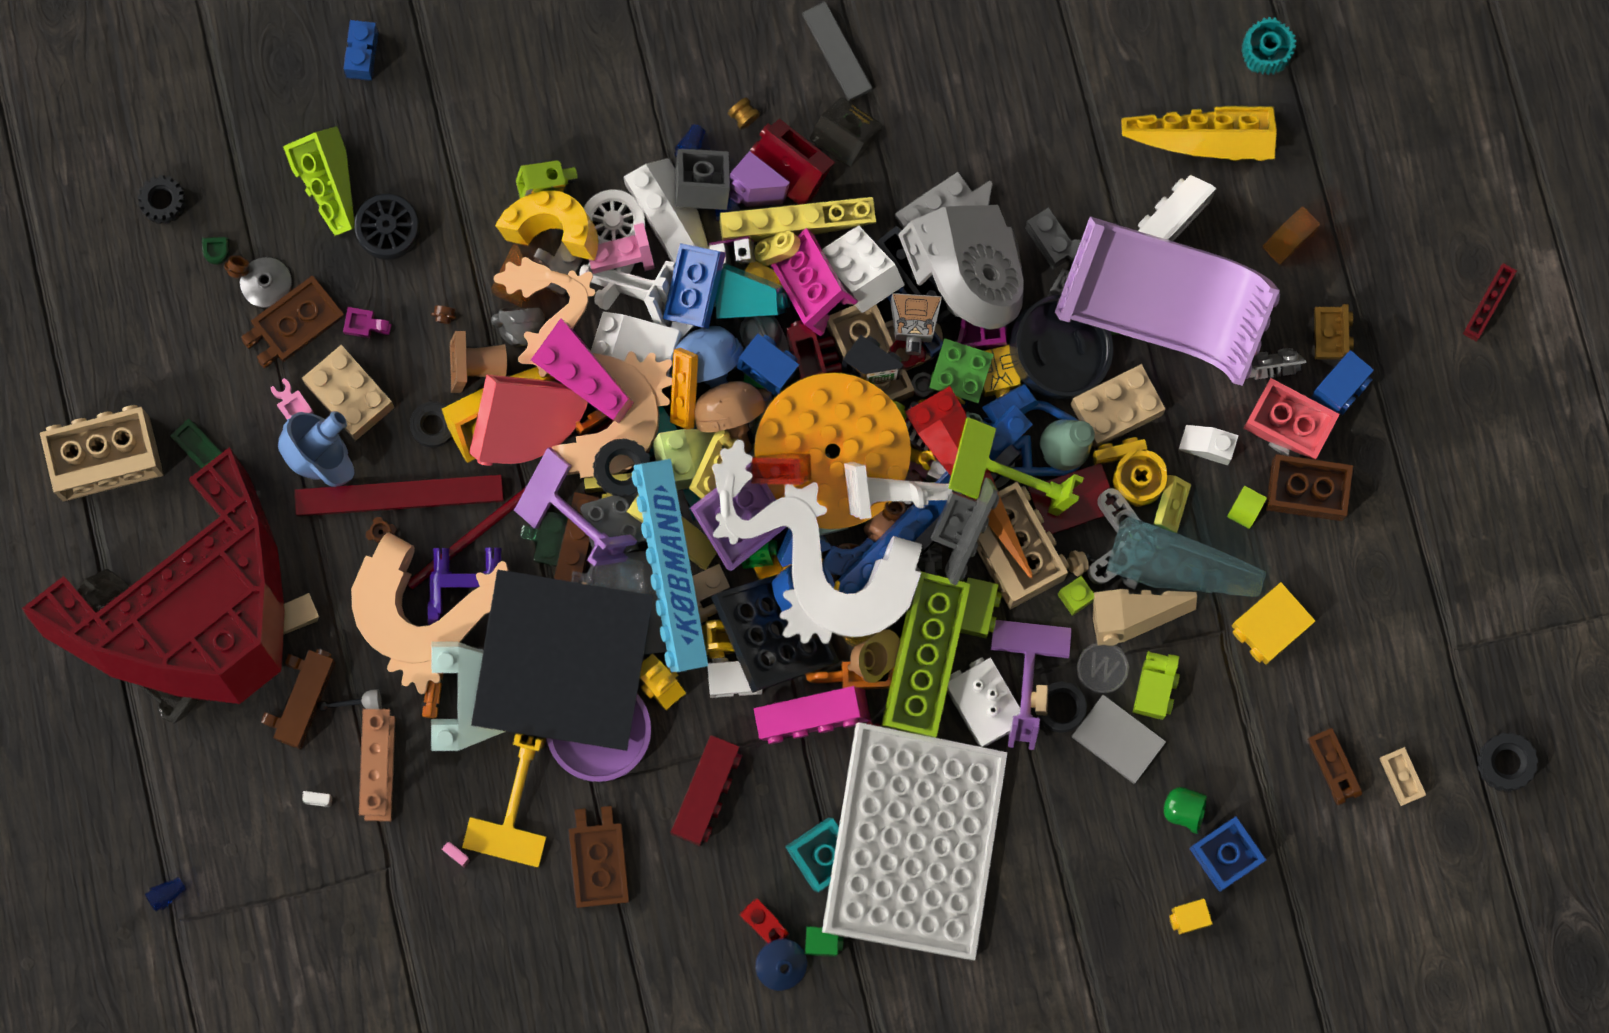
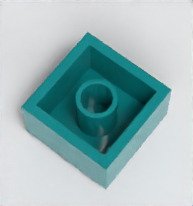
M829 817L785 846L812 889L817 892L830 884L839 827L835 820Z

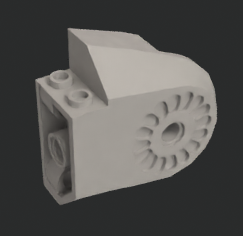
M998 205L945 206L912 220L898 234L917 284L922 285L933 275L938 290L945 299L948 310L953 315L961 317L975 326L986 329L1002 328L1018 317L1023 304L1024 284L1018 240L1012 228L1006 226Z

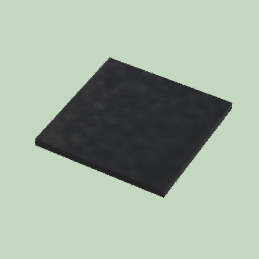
M497 569L471 726L627 751L653 595Z

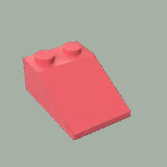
M1270 378L1243 429L1268 442L1316 460L1340 414Z

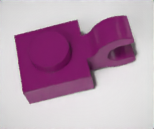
M348 307L343 333L370 338L371 331L390 335L391 324L386 320L374 319L375 313L373 311Z

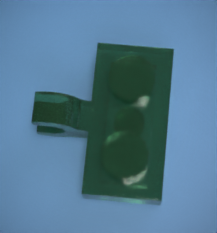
M547 511L542 521L541 530L522 526L520 538L537 542L533 562L557 567L568 521L566 515Z

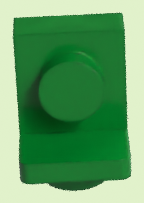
M771 539L741 563L743 569L772 566L774 564V555L778 554L777 540Z

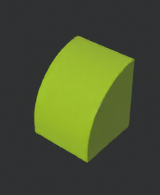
M1244 486L1227 517L1250 529L1267 497Z

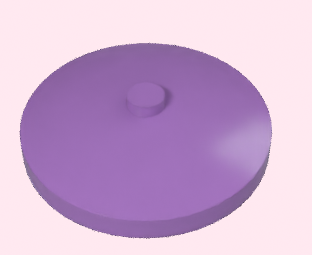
M637 694L627 751L547 738L548 746L555 760L570 774L588 781L601 782L613 780L632 770L644 756L651 735L649 713L643 700Z

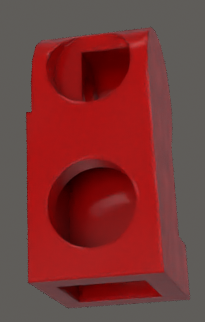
M757 898L739 914L767 943L777 939H785L789 935L775 916Z

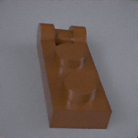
M1333 728L1308 738L1307 740L1330 787L1336 804L1339 806L1346 803V799L1350 797L1357 798L1361 796V788ZM1346 780L1348 787L1341 790L1338 783Z

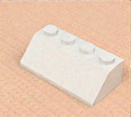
M1192 175L1185 181L1181 178L1172 188L1174 193L1168 199L1164 196L1155 206L1157 211L1151 217L1146 215L1138 224L1140 228L1138 231L1174 241L1210 203L1216 188Z

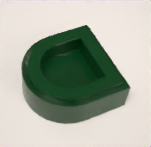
M228 237L202 238V253L209 263L221 264L228 258Z

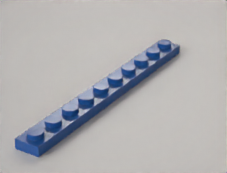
M1012 405L992 425V427L996 428L989 454V459L992 461L1007 447L1014 444L1033 425L1015 405ZM946 471L935 483L947 484L950 482L951 476ZM928 500V505H924L923 508H917L913 504L837 580L840 582L839 592L855 594L862 590L869 581L875 562L883 559L891 538L895 536L914 542L941 515L947 500Z

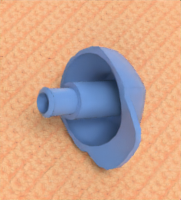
M709 326V329L701 328L692 331L675 348H683L698 355L697 383L704 382L710 388L728 382L726 379L728 372L738 364V358L743 353V347L738 339L721 326ZM672 365V367H671V369H670V373H669V376H668V377H671V378H672V375H673V365Z
M332 411L324 419L312 413L298 412L292 415L290 419H287L279 437L278 449L288 466L295 473L311 479H322L331 487L344 485L354 476V466L348 457L347 447L338 434L343 428L347 427V421L341 413Z

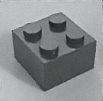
M678 149L675 167L676 207L727 210L730 191L729 152Z

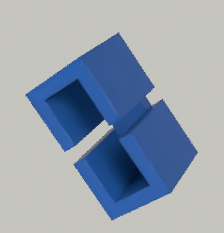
M350 20L347 39L349 47H346L344 71L347 78L372 80L375 61L373 53L376 54L378 39L376 23Z

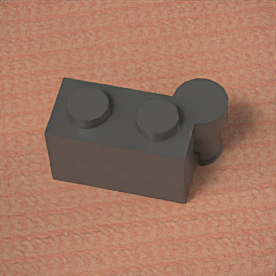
M1049 207L1027 221L1025 229L1053 270L1064 264L1068 259L1069 263L1073 264L1081 240H1070Z

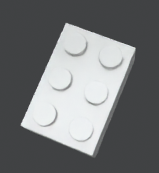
M859 225L822 249L845 291L858 300V303L854 305L861 313H864L905 285L894 262Z

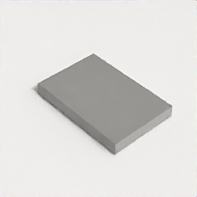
M1102 695L1072 735L1073 739L1133 784L1136 783L1166 742L1104 695Z

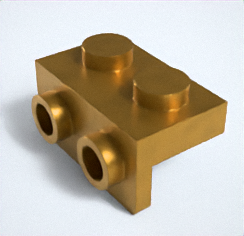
M1343 304L1341 307H1315V359H1343L1350 350L1353 352L1354 340L1353 336H1349V327L1353 326V312L1349 311L1348 304Z

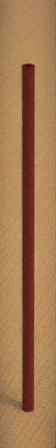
M610 419L593 434L607 429L614 420ZM526 487L449 547V561L514 510ZM434 560L409 579L408 585L412 590L430 577L431 572H434Z

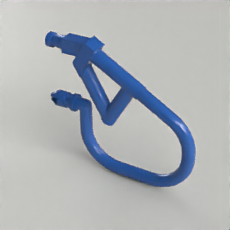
M1038 401L1039 405L1030 409L1043 410L1060 420L1079 421L1070 414L1044 401ZM984 418L985 421L990 423H987V425H993L989 418ZM1021 436L1013 444L1018 450L1021 449L1022 467L1010 468L1030 476H1064L1080 468L1061 471L1053 467H1032L1031 436Z

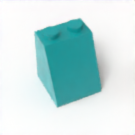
M723 265L715 298L717 318L768 316L787 312L786 308L790 307V298L782 285L731 265Z

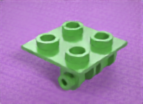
M944 338L935 370L930 378L929 388L942 391L950 386L956 396L979 403L993 354Z

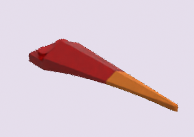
M949 386L905 411V414L918 436L951 476L967 416L952 388ZM985 470L982 484L986 477L993 481L990 471ZM999 495L996 508L994 510L991 509L987 517L989 519L988 525L1028 577L1032 578L1033 574Z

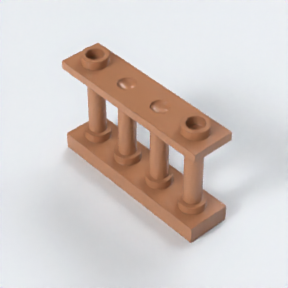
M363 709L359 815H365V821L392 822L396 717L390 716V710Z

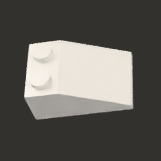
M603 311L591 352L625 361L628 352L632 351L636 354L639 362H643L648 354L654 353L656 355V362H662L667 359L673 362L674 349L679 343L682 331L631 316Z

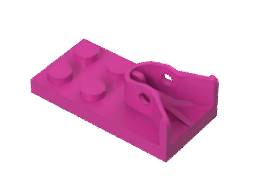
M805 228L798 235L800 247L797 253L788 259L771 264L803 324L819 336H822L830 318L828 312L839 302L843 305L856 304L858 300L845 291L814 234Z

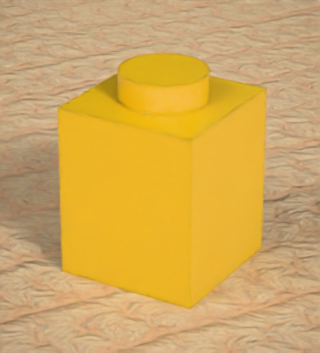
M1205 899L1174 907L1172 909L1173 914L1169 915L1173 930L1178 929L1179 935L1212 925Z

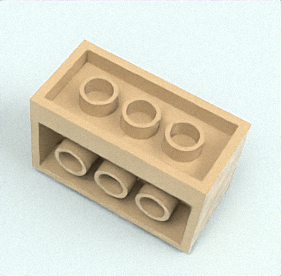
M137 405L124 407L122 412L114 414L112 412H103L98 414L97 418L91 420L86 418L76 419L71 422V425L64 427L52 425L47 427L46 431L40 432L53 491L63 502L164 476L150 417L142 407Z
M1018 482L998 493L1018 541L1023 543L1021 548L1027 562L1036 566L1034 570L1030 569L1033 574L1032 578L1028 577L989 525L984 533H980L976 541L978 542L977 552L995 584H998V590L1002 592L1001 595L1009 609L1063 582L1068 574L1067 568H1069L1063 554L1058 555L1054 548L1056 541L1050 531L1045 532L1041 523L1044 520L1038 509H1032L1029 503L1031 497L1025 486L1020 487Z

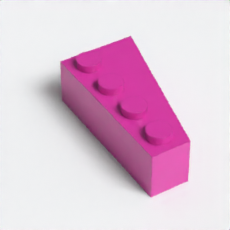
M560 318L531 361L612 420L620 423L634 402L574 332L571 326Z
M855 686L754 708L759 739L768 741V744L783 742L784 737L802 738L809 736L808 733L818 731V733L833 731L836 727L856 726V723L871 721L866 692Z

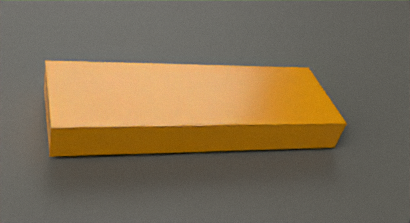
M683 348L674 349L670 422L684 429H693L695 422L698 355Z

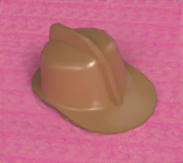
M882 630L875 633L867 641L856 645L851 652V663L848 665V669L854 671L869 683H875L895 666L900 644L896 633L891 630Z

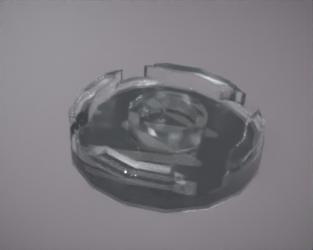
M1095 643L1083 650L1078 658L1076 670L1078 678L1085 688L1093 693L1107 694L1114 692L1123 685L1128 676L1129 664L1121 648L1116 645L1107 646Z

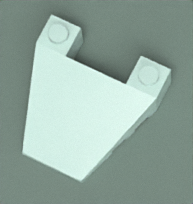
M431 642L432 673H458V719H431L432 751H459L506 732L471 726L484 650L467 646L461 642Z

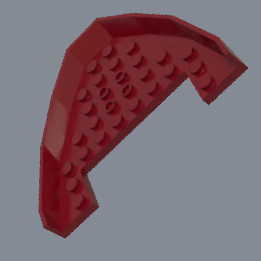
M229 447L189 478L190 483L220 517L97 613L94 612L66 577H61L22 608L26 617L44 638L113 678L179 697L241 704L281 672L285 608L278 547L251 478Z

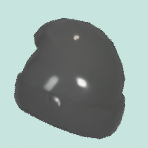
M540 308L499 309V313L491 317V323L498 328L500 336L504 341L516 347L528 346L524 333H539L545 322L543 311Z

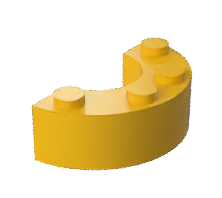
M540 191L522 197L503 212L495 225L506 241L529 245L532 239L542 231L561 229L564 230L562 242L572 256L595 260L597 255L598 234L595 225L581 204L575 198L562 192Z

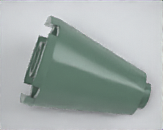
M1062 419L1051 423L1045 428L1040 438V449H1042L1045 461L1051 467L1061 471L1080 467L1090 454L1095 437L1094 429L1085 421Z

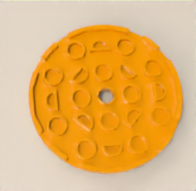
M820 373L793 383L772 400L759 422L755 436L754 454L755 465L776 500L785 497V485L787 483L793 484L797 489H803L815 482L818 484L817 502L819 505L827 508L825 514L816 517L819 528L842 529L870 520L884 510L885 503L889 502V505L892 502L880 501L870 506L871 518L860 519V517L850 515L844 463L856 462L866 465L867 477L905 480L910 464L911 447L909 432L901 412L891 398L880 388L854 375ZM829 444H837L839 446L840 452L837 457L829 458L826 456L825 449Z

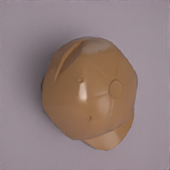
M730 381L712 387L696 401V429L701 432L726 430L730 433L731 439L734 438L744 442V452L748 454L753 449L747 434L749 431L748 422L758 417L767 409V405L772 401V394L765 389H756L744 381Z

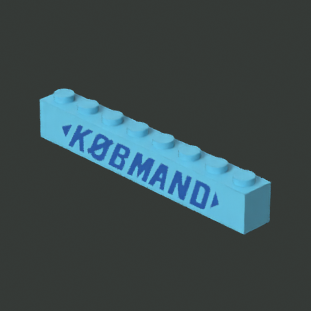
M671 459L634 465L632 480L634 485L637 486L639 497H637V507L643 516L644 523L641 525V530L644 538H647L648 549H646V557L653 571L651 584L657 593L658 600L655 606L657 614L661 616L662 621L660 634L667 648L665 653L666 665L670 668L671 672L708 666Z

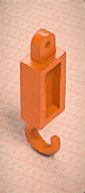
M842 662L841 671L812 672L806 675L807 680L811 683L842 682V689L852 686L861 689H889L894 667L888 672V679L886 681H877L875 683H869L854 671H850L848 665L851 662Z

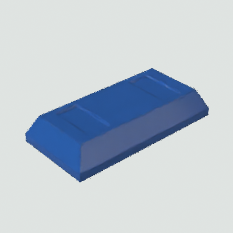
M1024 383L982 408L994 424L1012 405H1015L1022 413H1025L1039 405V403Z

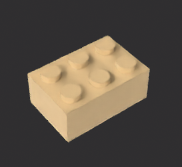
M342 345L302 377L305 385L330 413L337 411L345 417L347 427L344 429L355 441L395 408L392 401Z
M1142 364L1073 398L1071 402L1078 420L1089 423L1094 429L1095 437L1092 444L1094 450L1098 446L1107 444L1162 416L1165 411V407Z

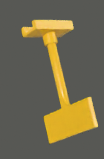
M517 733L513 745L520 747L518 754L520 761L504 824L500 825L470 817L462 848L539 867L546 836L516 829L514 824L530 760L534 759L535 751L544 748L546 738L539 737L534 742V737L528 736L526 740V734Z

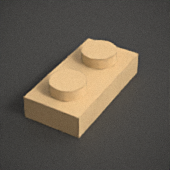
M1405 747L1379 758L1400 806L1426 796Z

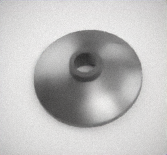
M270 257L258 258L250 262L248 275L242 276L240 279V287L244 297L251 304L262 308H269L290 292L292 286L291 275L287 267L279 260ZM262 277H269V282L261 284L260 280Z

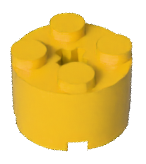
M1131 451L1120 460L1113 477L1114 488L1123 495L1128 504L1137 507L1148 505L1158 499L1167 483V468L1162 458L1152 451ZM1137 475H1145L1144 481L1138 482L1135 479Z

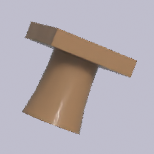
M455 331L450 341L451 393H462L467 383V376L486 377L487 374L506 376L507 353L505 344L491 347L466 348V331Z

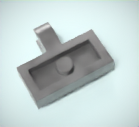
M563 242L554 257L540 248L537 249L534 255V261L548 267L552 271L567 275L569 271L577 272L583 258L572 256ZM554 283L546 287V289L564 297L567 291Z

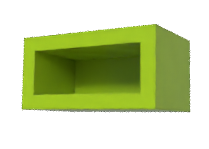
M968 578L966 583L971 585L960 633L987 638L988 632L994 631L996 617H992L994 607H999L1002 592L997 591L998 584Z

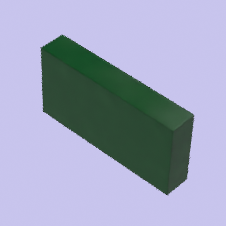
M190 419L186 420L170 435L201 469L222 453Z

